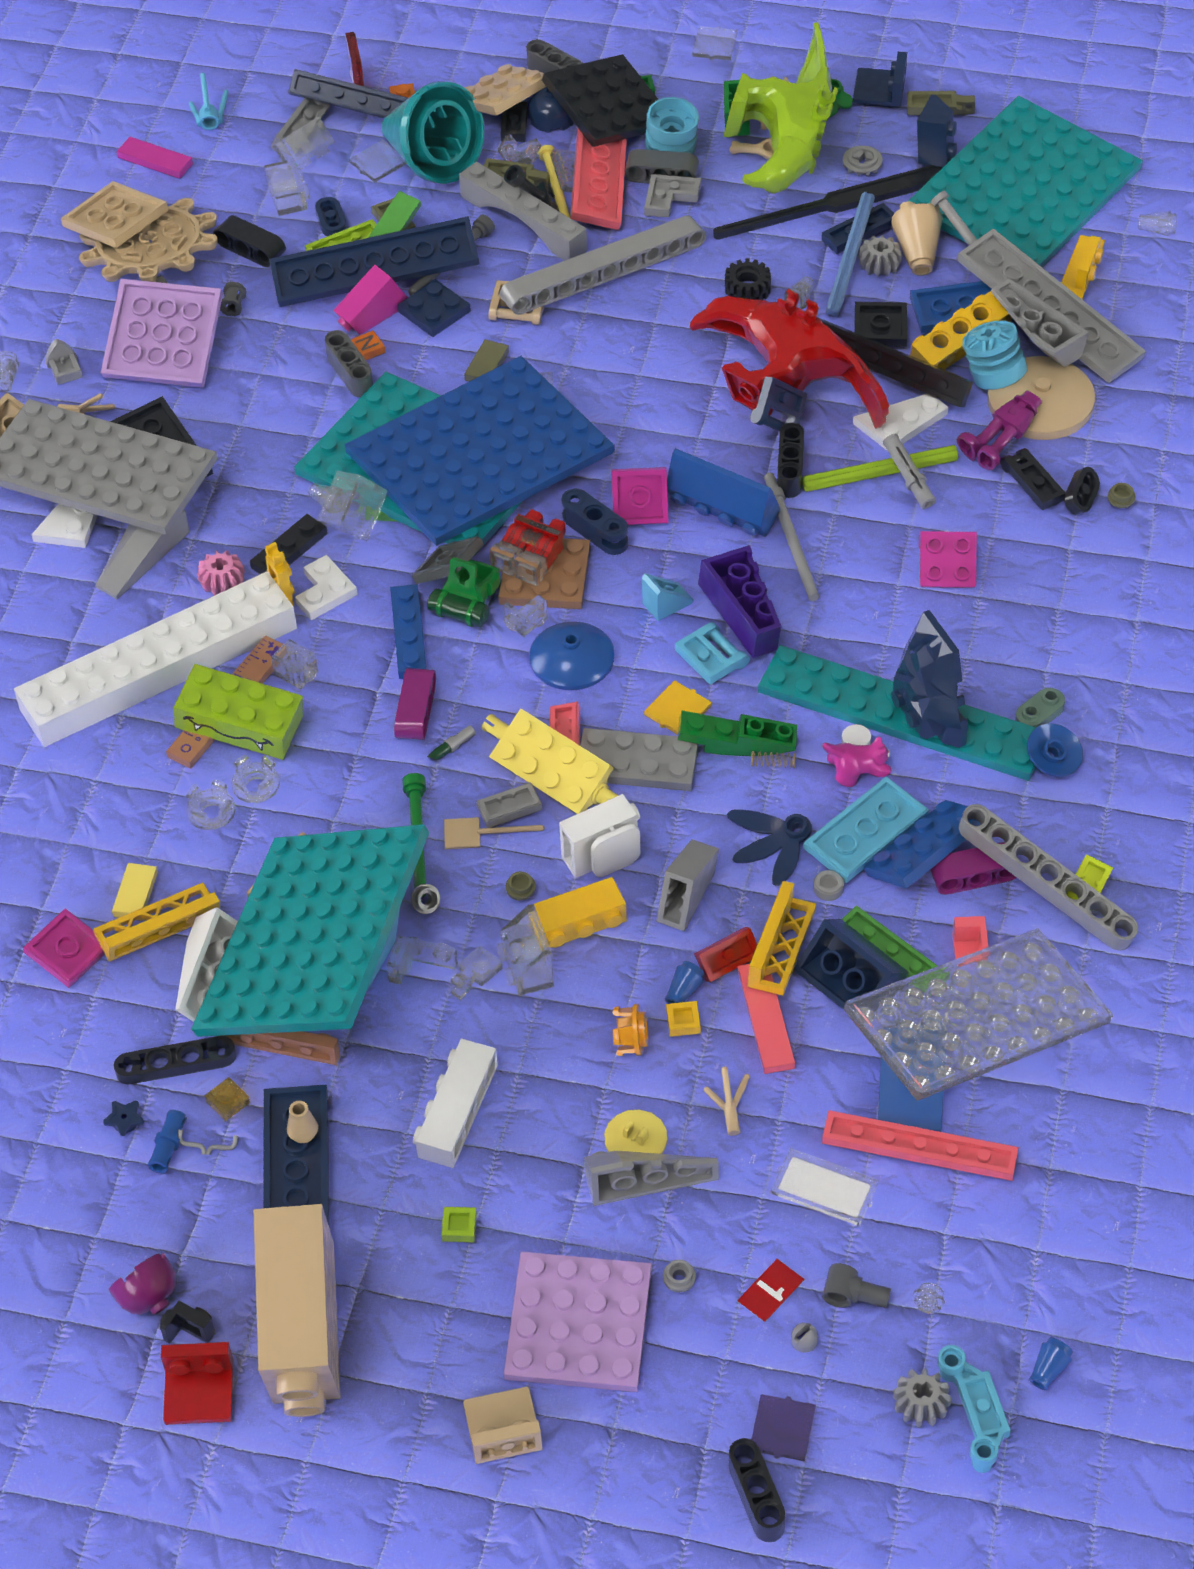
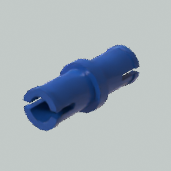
M169 1110L167 1112L162 1130L156 1134L154 1139L156 1146L147 1165L149 1169L156 1173L167 1172L173 1152L179 1148L178 1130H182L187 1120L186 1115L179 1110Z

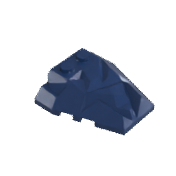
M927 610L922 613L903 650L902 658L894 677L891 698L897 708L900 707L905 714L908 725L911 728H915L920 737L928 739L938 736L942 743L960 748L966 745L968 724L967 719L962 716L958 707L965 705L964 696H957V683L962 682L959 649L932 612Z

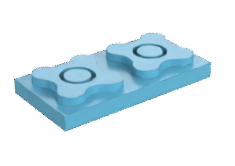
M886 776L804 842L803 849L829 870L838 873L844 882L847 883L860 873L877 853L885 850L898 836L906 833L919 819L928 815L929 809Z

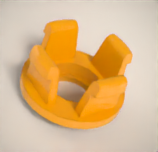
M633 1004V1007L627 1008L614 1007L612 1012L614 1016H625L616 1018L617 1028L612 1030L614 1045H623L618 1047L616 1054L623 1056L624 1053H636V1056H642L643 1047H648L646 1012L640 1011L639 1004Z

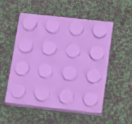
M120 279L101 375L104 378L204 388L223 296L222 290L220 288Z
M520 1252L504 1380L638 1392L651 1263Z

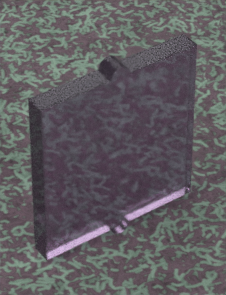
M761 1394L751 1440L758 1445L761 1453L774 1455L775 1459L784 1457L805 1461L816 1405L794 1401L789 1396L784 1399Z

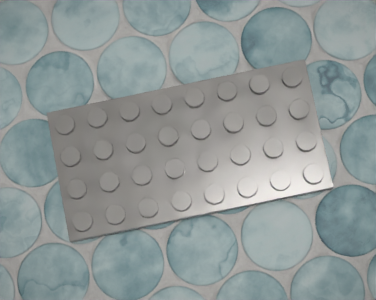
M28 399L0 437V487L167 535L218 460L216 451Z

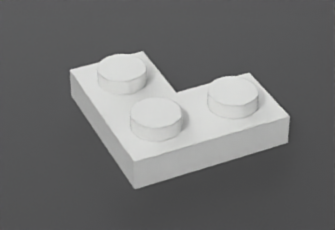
M325 555L303 567L305 576L314 586L295 596V599L300 609L310 620H313L357 596L358 593L357 587Z

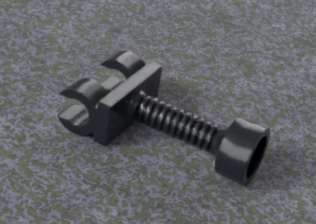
M512 165L507 169L504 180L514 188L520 186L529 194L559 211L558 205L552 202L550 198L551 195L555 199L551 186H547L544 181L535 186L526 179V172L518 165Z

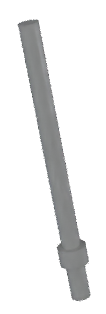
M767 473L764 476L766 485L772 489L779 504L778 518L808 599L816 601L819 598V594L784 502L786 497L783 489L778 486L774 474Z

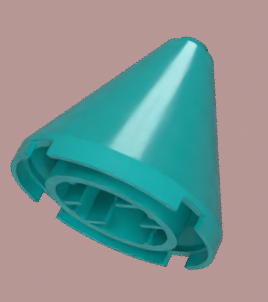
M438 81L420 88L386 116L382 122L381 130L383 136L416 175L429 182L447 184L459 180V174L478 160L484 142V120L482 112H478L473 103L475 100L474 96L466 88L456 83Z

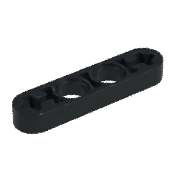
M215 1036L123 1053L114 1061V1070L117 1079L121 1083L135 1084L227 1067L236 1059V1050L233 1041L229 1037ZM224 1048V1049H225V1051H224L225 1054H224V1055H218V1052H219L218 1049ZM208 1050L209 1058L205 1059L204 1051ZM195 1052L199 1054L198 1059L194 1062L187 1063L182 1060L186 1053ZM163 1057L168 1060V1063L162 1068H155L151 1065L157 1058ZM144 1061H145V1065H146V1068H147V1069H145V1070L142 1069L143 1066H142V1063H141V1062H144ZM127 1065H132L130 1072H125Z

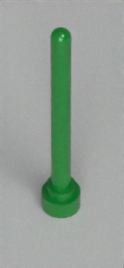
M410 773L402 779L403 792L409 798L411 825H422L421 797L426 791V778L420 773ZM424 848L414 870V889L421 884H426Z

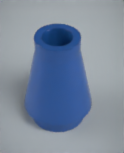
M684 961L682 965L677 966L665 1001L668 1004L685 1002L703 983L704 971L689 961Z
M1050 1337L1047 1342H1043L1029 1381L1034 1386L1047 1390L1054 1379L1072 1361L1070 1356L1073 1350L1061 1340Z

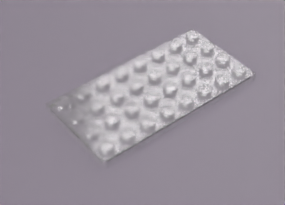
M1039 928L846 1001L843 1008L916 1101L1110 1023L1113 1017L1112 1012Z

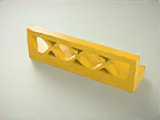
M782 881L749 965L748 987L782 996L785 993L816 911V903L793 898L795 883ZM792 908L807 913L803 917L794 919L789 912ZM793 929L798 937L786 941L781 933ZM785 950L790 958L777 962L773 954ZM777 972L781 978L780 984L763 980L766 975Z
M204 882L93 928V933L110 962L192 927L197 916L216 907L220 909V900L215 892L209 893ZM198 894L202 895L201 898L187 903L190 897ZM167 907L174 908L160 915L162 909ZM138 919L147 920L135 926H132L134 921ZM112 930L118 931V933L105 938L104 936L105 933Z

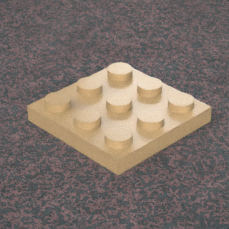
M506 64L499 67L496 73L480 78L477 84L464 88L474 96L475 100L473 103L478 112L497 116L546 86L542 82L543 72Z
M112 181L63 216L61 221L63 227L117 248L167 212L168 206L166 201Z

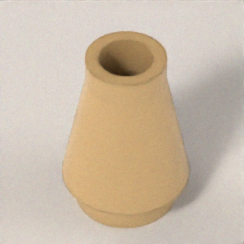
M295 1101L290 1105L286 1129L288 1136L298 1143L311 1141L318 1132V1123L308 1109V1105L303 1101Z

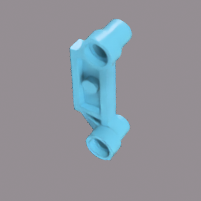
M948 1345L943 1347L938 1355L940 1376L943 1380L956 1384L975 1437L970 1449L972 1466L976 1471L986 1473L996 1462L1003 1438L1010 1437L1011 1430L989 1370L981 1372L965 1362V1353L960 1347Z

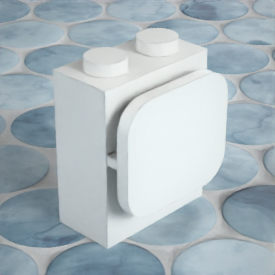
M623 794L559 822L561 857L575 879L591 871L597 877H604L631 865L639 858L641 853L640 831L637 820L640 819V815L635 804L629 803Z

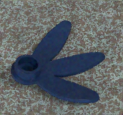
M734 809L727 813L729 820L744 829L762 834H772L742 848L735 853L732 860L735 863L755 862L765 859L781 849L774 865L772 884L779 886L782 884V881H786L797 866L800 842L805 841L812 833L810 820L801 814H792L784 821L768 814L750 810ZM796 828H802L801 830L794 832Z

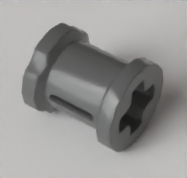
M228 282L223 289L224 298L221 301L220 311L227 316H237L242 311L241 301L246 297L247 291L238 282Z

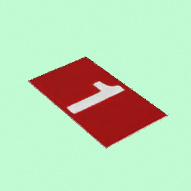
M776 1259L737 1301L765 1322L805 1279Z

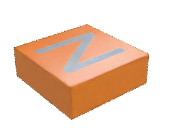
M373 330L351 339L365 360L385 353L384 344Z

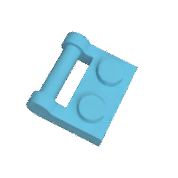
M714 622L704 625L675 643V651L710 685L735 669H743L750 661V657L744 651H739L720 632V628ZM708 640H713L729 656V658L727 659Z

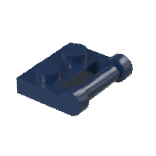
M765 376L757 408L752 411L750 420L754 424L759 426L765 425L779 432L786 423L794 422L799 424L808 393L774 377ZM770 408L787 415V421L782 422L769 416Z

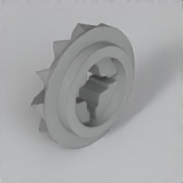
M855 146L844 153L843 167L848 168L849 173L856 172L857 176L860 174L869 176L870 172L877 173L878 168L882 167L883 158L881 153L873 147Z

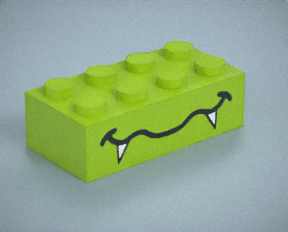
M194 664L173 707L175 728L211 737V739L283 760L303 717V696Z

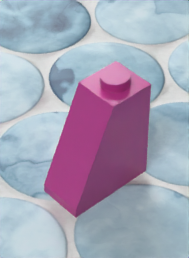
M374 265L333 311L340 318L337 322L346 331L349 332L353 329L357 334L361 335L397 313L398 304L408 297L389 275Z

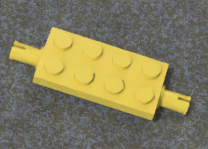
M520 708L510 725L501 721L493 714L488 715L486 719L494 724V726L489 725L485 721L483 722L482 729L499 739V742L489 756L491 759L528 783L531 782L533 786L576 814L587 810L593 804L598 805L619 796L609 790L607 785V779L614 769L611 765Z

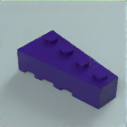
M750 545L701 560L698 585L751 657L755 658L776 651L782 626L772 601L768 599L767 588L759 576V567L757 562L753 560Z

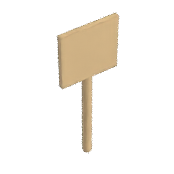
M479 817L444 819L445 850L480 848V834L543 831L545 827L543 825L487 829L480 828Z

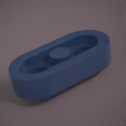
M324 197L316 202V216L322 233L325 236H330L347 229L345 216L340 202L336 198Z

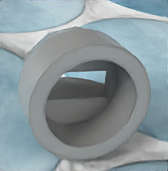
M802 1322L796 1325L791 1333V1343L797 1351L806 1353L814 1350L817 1346L818 1333L810 1323ZM807 1332L800 1340L797 1338L802 1333Z

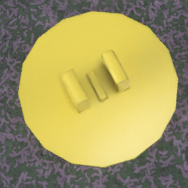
M640 1109L627 1110L616 1115L608 1123L604 1133L605 1147L608 1152L629 1151L663 1154L667 1145V1130L661 1119L653 1113Z

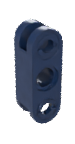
M574 488L564 492L561 498L562 506L564 507L562 518L569 527L610 555H618L627 550L628 525L622 517L582 489ZM573 498L579 499L578 502H571L570 500Z

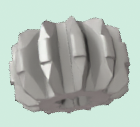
M882 235L880 238L872 236L870 240H864L862 246H860L858 258L861 269L866 270L868 275L876 274L878 278L880 274L888 277L890 272H896L902 261V254L899 243L894 242L893 237L886 239Z
M925 1367L920 1375L911 1369L908 1372V1378L900 1376L897 1384L898 1387L893 1391V1398L897 1401L895 1402L896 1413H904L903 1420L905 1423L915 1419L916 1425L919 1428L922 1426L923 1421L926 1420L933 1427L936 1424V1417L944 1419L947 1413L946 1408L951 1405V1397L948 1394V1382H940L941 1376L939 1372L933 1376H928V1370Z

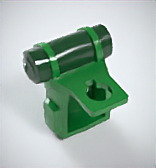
M452 557L447 581L442 589L436 588L430 594L427 602L428 610L435 612L439 617L446 616L464 622L470 627L474 625L482 627L489 616V608L485 604V600L495 593L500 585L499 568L472 559L465 561ZM457 567H463V568L457 573V571H456Z

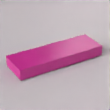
M129 137L117 150V156L120 159L179 179L193 165L192 157L133 137Z

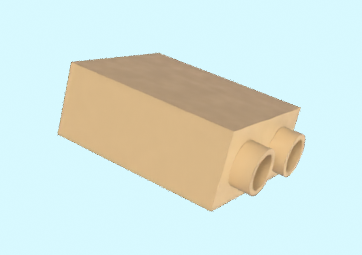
M322 1204L253 1209L258 1371L273 1404L284 1403L285 1415L294 1417L318 1415L325 1411L324 1400L341 1399L335 1254L330 1228Z

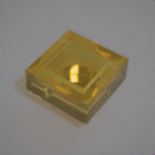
M230 1077L204 1095L206 1102L224 1121H227L250 1103L249 1096Z

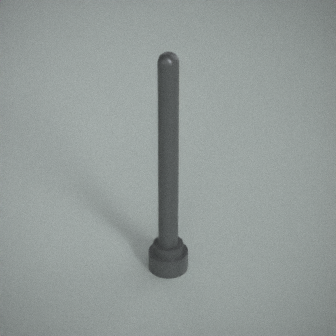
M484 214L480 215L473 222L472 232L474 241L478 238L489 236L495 230L493 221ZM440 273L421 277L409 288V295H413L432 282Z

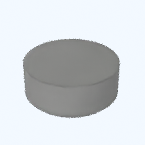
M825 870L816 875L814 878V893L822 900L832 901L842 895L844 880L838 873L832 870Z

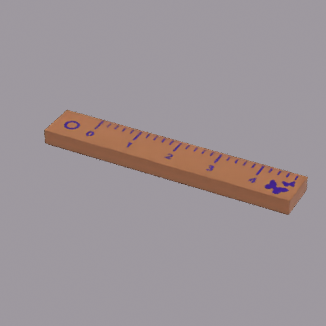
M264 636L232 675L263 684L288 655L289 648L287 645ZM184 730L167 749V757L191 769L215 739Z

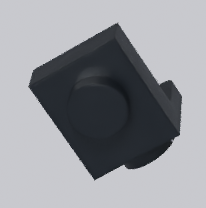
M178 1301L173 1309L167 1310L160 1322L163 1340L169 1344L181 1329L205 1343H209L216 1334L212 1317L207 1311L200 1307L194 1309L181 1301Z

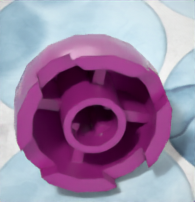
M158 1253L135 1266V1270L125 1278L126 1282L120 1277L109 1288V1292L115 1301L124 1310L138 1315L151 1311L153 1315H156L170 1305L167 1299L175 1291L177 1284L176 1273L165 1254L160 1255Z

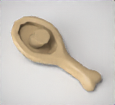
M771 138L765 139L758 144L740 143L733 140L729 148L731 154H758L767 160L774 153Z

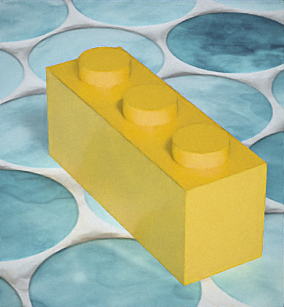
M613 877L528 906L529 923L542 951L551 947H560L564 943L577 938L588 937L606 928L617 927L627 921L626 903Z

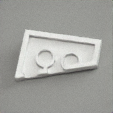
M924 394L889 405L886 423L880 428L875 429L868 412L854 416L853 424L887 450L883 445V440L886 437L896 433L902 444H904L948 415V406L936 397Z
M58 504L32 533L33 542L86 548L98 515Z

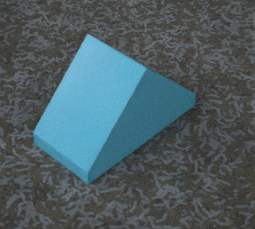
M644 574L642 577V604L657 621L683 609L694 601L678 582L649 574Z

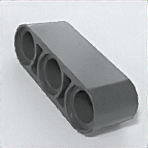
M532 40L526 46L529 70H538L539 72L546 73L583 64L580 60L543 40Z
M634 149L628 154L625 177L631 182L647 184L650 183L651 174L696 178L699 160L692 153Z
M340 330L331 331L325 336L328 362L350 393L355 397H361L373 385L371 368L345 332Z

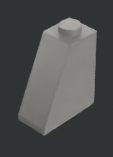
M691 839L665 871L656 922L685 931L715 874L719 848Z

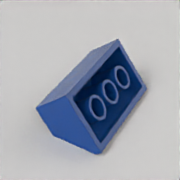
M674 449L667 476V491L673 502L681 506H685V504L691 505L698 513L705 516L709 514L717 516L719 521L728 526L736 524L742 527L741 529L749 535L756 536L759 534L764 537L767 536L780 511L779 504L770 487L679 449Z

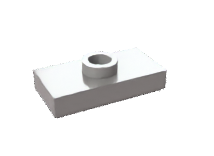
M531 782L476 801L477 808L487 829L542 810V803Z

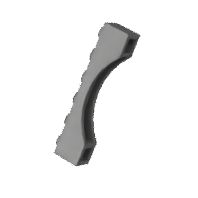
M477 161L459 174L462 198L478 208L485 206L496 207L515 215L541 238L551 253L565 261L587 252V231L584 226L523 189L512 187L503 177Z

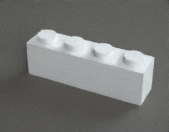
M462 1038L457 1048L450 1051L447 1061L448 1069L445 1075L441 1074L436 1085L437 1094L434 1100H429L424 1115L426 1119L422 1126L416 1128L413 1137V1144L416 1145L418 1158L454 1168L498 1066L496 1048Z

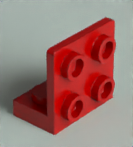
M229 1342L161 1345V1360L165 1370L164 1424L231 1421L234 1360Z

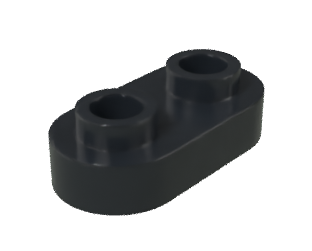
M1084 467L1077 470L1065 493V506L1075 515L1090 510L1099 490V477L1093 468Z

